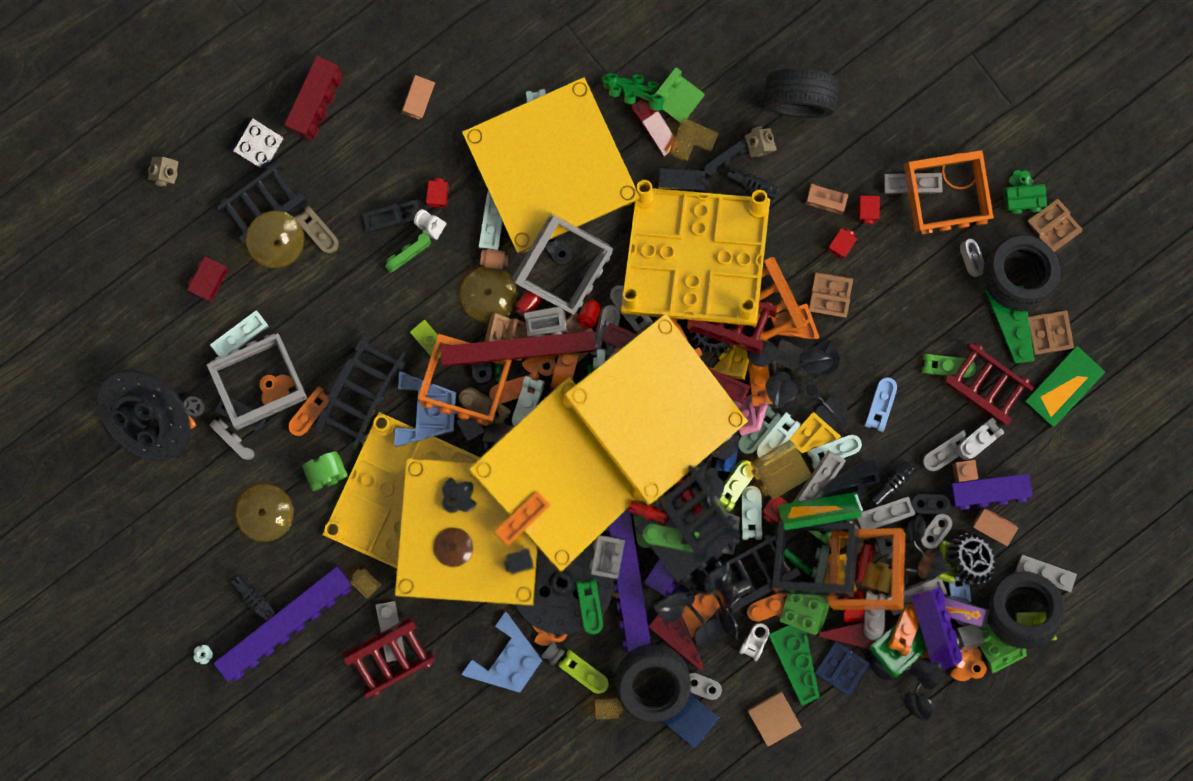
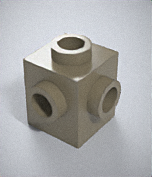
M756 127L751 129V133L745 135L751 157H761L776 151L771 129Z
M152 157L151 165L148 169V180L155 181V185L166 187L167 184H174L177 178L179 161L166 157Z

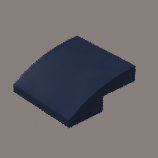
M836 641L815 674L850 696L870 666V663Z
M690 694L683 710L677 713L676 716H673V718L665 720L664 723L694 748H697L720 718Z

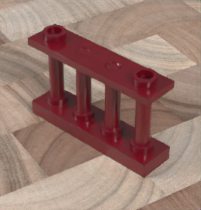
M759 302L758 312L761 315L753 335L750 337L742 335L741 332L744 325L736 324L734 329L728 330L724 328V323L716 322L710 324L706 321L689 320L687 323L688 330L761 355L763 342L759 338L768 316L776 317L777 307H774L769 302Z
M966 344L965 348L971 352L956 374L952 376L945 375L941 382L991 418L993 417L1001 425H1009L1012 418L1008 416V411L1023 389L1025 391H1032L1034 387L1030 385L1028 379L1023 376L1018 377L983 352L984 348L979 344ZM978 356L986 363L972 384L965 386L961 383L962 377ZM993 367L1001 375L987 396L982 398L977 394V389ZM1010 379L1017 385L1004 405L996 408L992 405L994 403L993 399L1006 380Z
M412 616L343 653L347 666L350 664L355 665L368 687L364 688L366 698L377 696L381 693L382 689L421 668H428L435 661L434 654L432 652L425 654L414 635L416 623ZM403 635L407 636L419 659L410 664L396 642L397 638ZM385 645L390 646L402 667L394 673H391L379 652L380 648ZM368 654L373 656L384 675L383 679L375 683L362 662L363 657Z

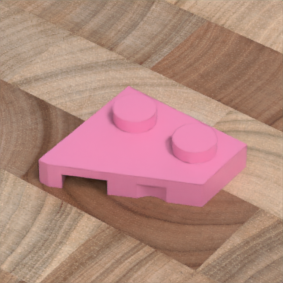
M752 394L746 396L743 404L734 401V404L748 421L739 429L740 434L746 435L759 431L766 413L767 403L754 407Z

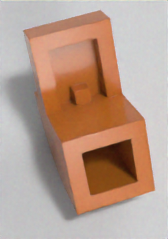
M579 353L559 355L552 378L551 390H554L567 377H570L573 381Z

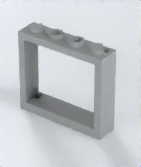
M550 213L512 279L521 287L558 307L562 306L564 310L574 315L580 307L582 308L583 299L586 294L589 295L592 291L594 280L598 279L602 274L604 263L611 259L610 256L613 249L609 244L559 216ZM558 224L601 248L569 303L526 280Z
M278 333L266 335L262 341L250 342L246 345V348L241 350L234 349L228 353V356L223 358L216 357L215 360L207 364L236 430L308 399ZM278 345L298 391L237 417L218 371Z

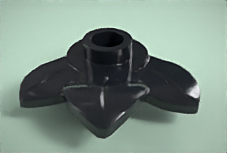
M449 478L442 488L444 495L442 500L443 509L448 513H456L458 511L469 512L473 510L477 505L470 498L474 491L473 483L462 482L457 484L453 478ZM453 500L456 504L450 505L448 502Z

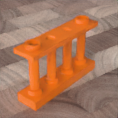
M773 257L764 261L766 265L762 270V278L767 275L772 276L774 283H772V286L760 291L759 301L775 292L780 293L783 300L774 307H777V313L784 309L788 310L791 317L789 318L790 320L766 332L762 331L759 339L768 342L769 338L791 327H797L800 330L808 326ZM759 313L757 316V322L759 320L761 313Z

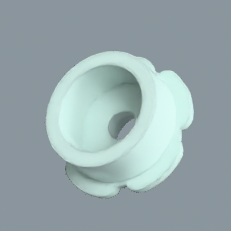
M202 645L195 648V655L193 657L196 662L206 664L212 658L213 653L209 646Z

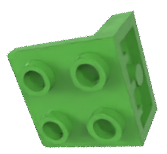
M675 68L655 94L663 97L664 105L662 110L680 124H683L703 99L704 93L681 76L682 71Z
M788 594L780 621L813 635L818 634L822 631L829 609L827 596Z
M989 624L985 628L980 629L985 641L979 647L987 658L988 666L992 673L1027 656L1025 648L1011 647V645L1009 646L993 633Z

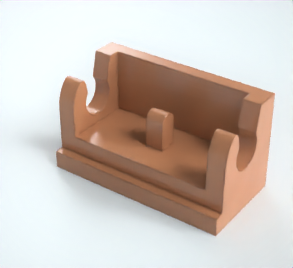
M415 75L401 114L422 119L435 82Z
M811 184L805 204L842 215L845 210L848 194Z
M985 507L981 508L973 523L975 529L1006 546L1009 545L1018 530L1017 525Z

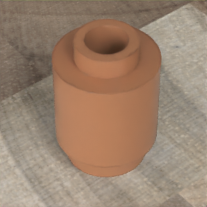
M482 250L480 265H485L486 268L503 270V267L508 265L509 255H505L506 251Z

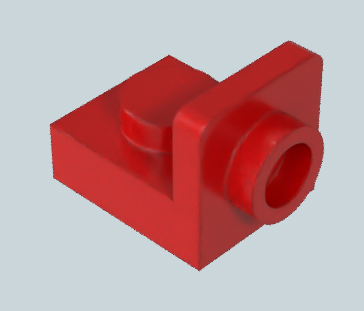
M775 493L762 510V513L765 514L763 518L771 524L773 522L779 523L781 518L777 505L788 504V502Z

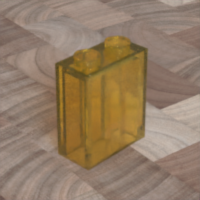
M791 440L750 463L753 467V470H751L752 475L756 481L760 480L762 484L759 486L761 491L772 500L812 477L796 445Z

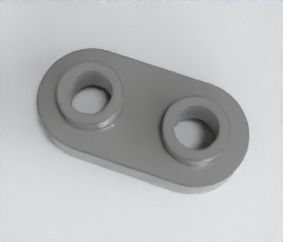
M973 239L963 241L960 245V252L968 273L973 277L983 275L985 262L978 244Z
M946 514L936 515L926 527L924 537L920 540L921 544L928 549L936 548L951 529V518ZM940 520L944 521L943 527H939L938 522ZM929 535L933 537L931 543L927 541V536Z
M697 673L689 674L690 680L695 679L698 682L697 686H691L692 693L709 700H715L721 695L722 688L717 681ZM712 686L715 687V693L710 694L708 691L709 688Z

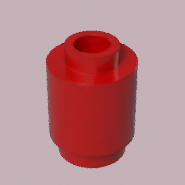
M529 290L525 291L515 305L517 308L516 312L525 318L524 313L535 311L541 303L542 297Z
M588 300L583 304L577 318V322L583 328H593L601 312L599 303L594 300Z

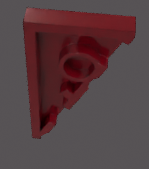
M658 614L648 627L698 669L702 670L704 666L682 616L676 621L668 623Z

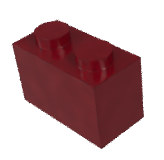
M205 256L197 264L196 269L198 271L195 276L190 278L187 286L189 287V292L212 302L229 269Z

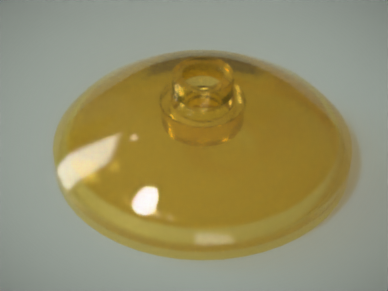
M271 211L260 215L252 222L247 232L246 243L251 256L259 264L269 268H281L294 262L301 254L304 246V233L294 217L284 212ZM275 240H280L279 245H274Z
M481 266L472 270L463 280L460 289V299L463 308L472 318L489 323L492 313L504 317L511 313L517 301V288L512 277L505 270ZM490 289L492 291L491 295H485V290Z
M259 484L246 490L239 498L235 510L236 521L240 530L247 537L260 542L273 541L284 535L292 523L294 513L289 496L279 487L270 484ZM261 509H264L266 511L264 516H260L259 511Z

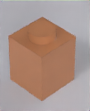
M975 460L952 464L955 483L978 479Z

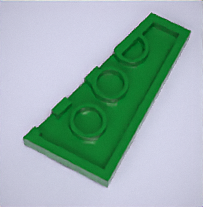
M986 290L985 294L990 301L992 311L997 318L998 326L1003 333L1014 364L1035 361L1028 312L1004 308Z
M787 625L770 633L769 638L800 704L805 705L819 698L806 631Z

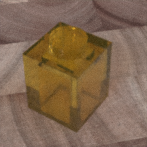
M879 561L877 565L869 563L862 585L888 593L892 583V570L888 569L889 565Z
M366 568L362 571L358 569L351 576L353 580L350 583L367 599L382 585Z
M618 697L595 699L596 720L619 718V714L623 713V707L618 702Z

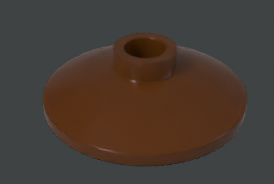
M459 528L443 530L434 542L435 556L442 564L449 567H458L465 564L473 552L471 537ZM455 543L457 546L456 549L453 551L450 550V544Z

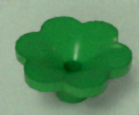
M1015 170L1013 176L1009 178V183L1012 187L1027 186L1033 184V179L1028 171Z

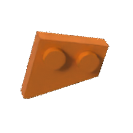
M807 304L798 307L808 326L800 330L797 327H791L777 334L815 340L820 338ZM787 310L776 314V317L771 316L770 318L773 326L776 327L790 320L791 315Z
M712 593L710 595H695V601L691 604L706 622L720 607L717 598ZM686 605L683 607L682 617L691 638H693L695 630L703 624Z

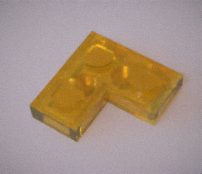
M684 118L669 154L688 161L694 145L712 151L719 133Z

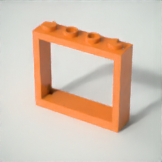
M982 150L912 161L904 164L915 232L921 231L922 234L933 233V229L940 228V231L951 230V226L958 225V228L969 227V223L976 222V225L988 224L987 220L994 218ZM972 161L981 215L923 224L914 170Z
M438 334L418 396V403L426 409H432V407L440 409L439 412L443 414H457L458 418L463 420H469V418L477 420L476 423L483 426L492 425L512 360L494 362L504 365L488 416L427 398L426 396L439 359L440 346L468 344V342Z
M902 528L859 529V538L894 537L892 599H838V596H827V604L833 610H903L905 532ZM832 531V535L829 536V546L832 548L831 554L828 556V564L831 566V571L827 576L828 584H838L840 538H848L849 532Z

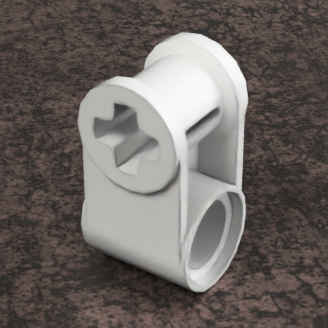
M423 209L419 210L414 218V224L423 233L428 234L429 237L435 240L438 239L447 224L439 217L431 216Z
M756 623L752 626L741 646L740 654L744 653L754 658V661L757 662L769 636V629L765 624ZM763 627L765 629L764 636H755L756 628Z

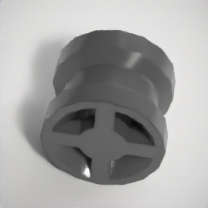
M188 397L183 403L188 415L199 416L205 409L204 402L197 397Z
M552 642L541 657L548 659L550 664L554 666L565 651L558 649L556 643Z

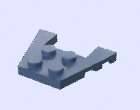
M399 372L398 390L418 391L419 396L423 380L407 375L404 372ZM430 384L426 397L455 406L456 392ZM417 402L416 429L395 428L394 446L398 447L454 432L455 414H443L439 412L440 409L434 407L426 409Z
M505 612L496 624L498 629L511 637L505 649L489 671L474 660H471L462 675L521 692L542 662V659L509 614Z

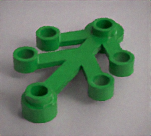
M608 73L602 77L603 87L609 89L610 96H620L621 89H623L625 103L634 104L636 96L649 101L648 107L656 111L663 109L664 100L661 95H649L643 92L656 93L659 87L657 82H648L647 86L643 85L644 77L641 75H633L632 79L619 78L616 74Z

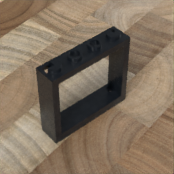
M845 520L842 523L831 522L790 529L849 532L844 585L782 582L787 530H784L782 521H779L772 589L776 593L853 597L859 539L858 526L853 521Z

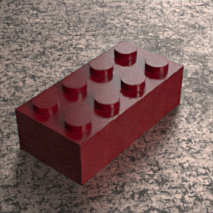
M318 56L316 57L285 123L286 128L291 134L311 142L312 138H316L319 132L318 125L326 117V108L334 100L336 86L339 87L343 80L338 65Z

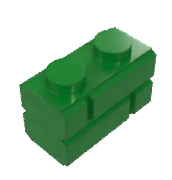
M1045 184L1007 187L1003 189L1005 211L1011 210V214L1023 213L1022 209H1030V212H1039L1041 207H1047Z

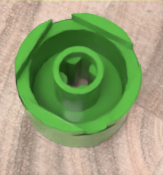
M336 451L319 456V459L315 461L310 460L302 465L313 492L323 488V485L327 484L329 487L337 484L339 480L348 477L342 460Z

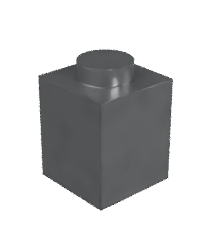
M968 625L955 630L956 642L961 652L978 648L985 641L980 628L977 626Z

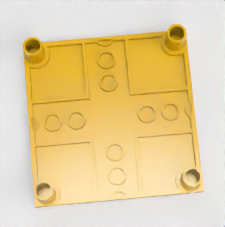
M581 78L462 132L517 254L527 252L550 213L579 227L623 206H629L634 201L640 199L585 78ZM558 224L549 240L570 230Z
M640 181L637 184V192L640 199L635 201L621 313L662 317L664 314H667L669 318L756 326L770 198H767L766 192L756 190L752 197L654 189L649 181Z
M667 314L660 317L568 391L562 398L563 405L568 409L574 408L635 488L633 492L634 498L637 501H645L647 505L655 501L690 471L688 466L692 465L695 467L748 422Z
M567 377L468 469L472 477L482 484L509 516L517 511L536 491L551 505L524 532L545 554L548 561L554 564L559 571H562L614 522L630 506L632 500L636 501L633 495L635 489L574 408L568 409L563 405V396L576 386L570 377Z
M379 412L374 419L373 426L330 520L325 526L323 535L398 569L407 459L476 463L480 457L436 437L395 447V428H416Z
M407 459L395 596L533 605L537 546L525 532L521 533L508 547L496 536L494 531L510 516L482 484L472 477L468 469L474 463ZM449 478H453L457 484L462 482L473 483L474 491L470 498L477 503L473 510L469 512L458 511L456 513H448L443 509L442 500L444 495L442 488ZM453 500L448 502L450 505L456 504ZM448 528L464 530L473 542V552L470 559L458 567H449L442 564L434 553L435 539L443 530ZM450 544L449 549L452 551L455 550L457 547L456 544ZM525 549L530 550L535 569L511 575L510 571L506 572L504 560H507L506 555Z

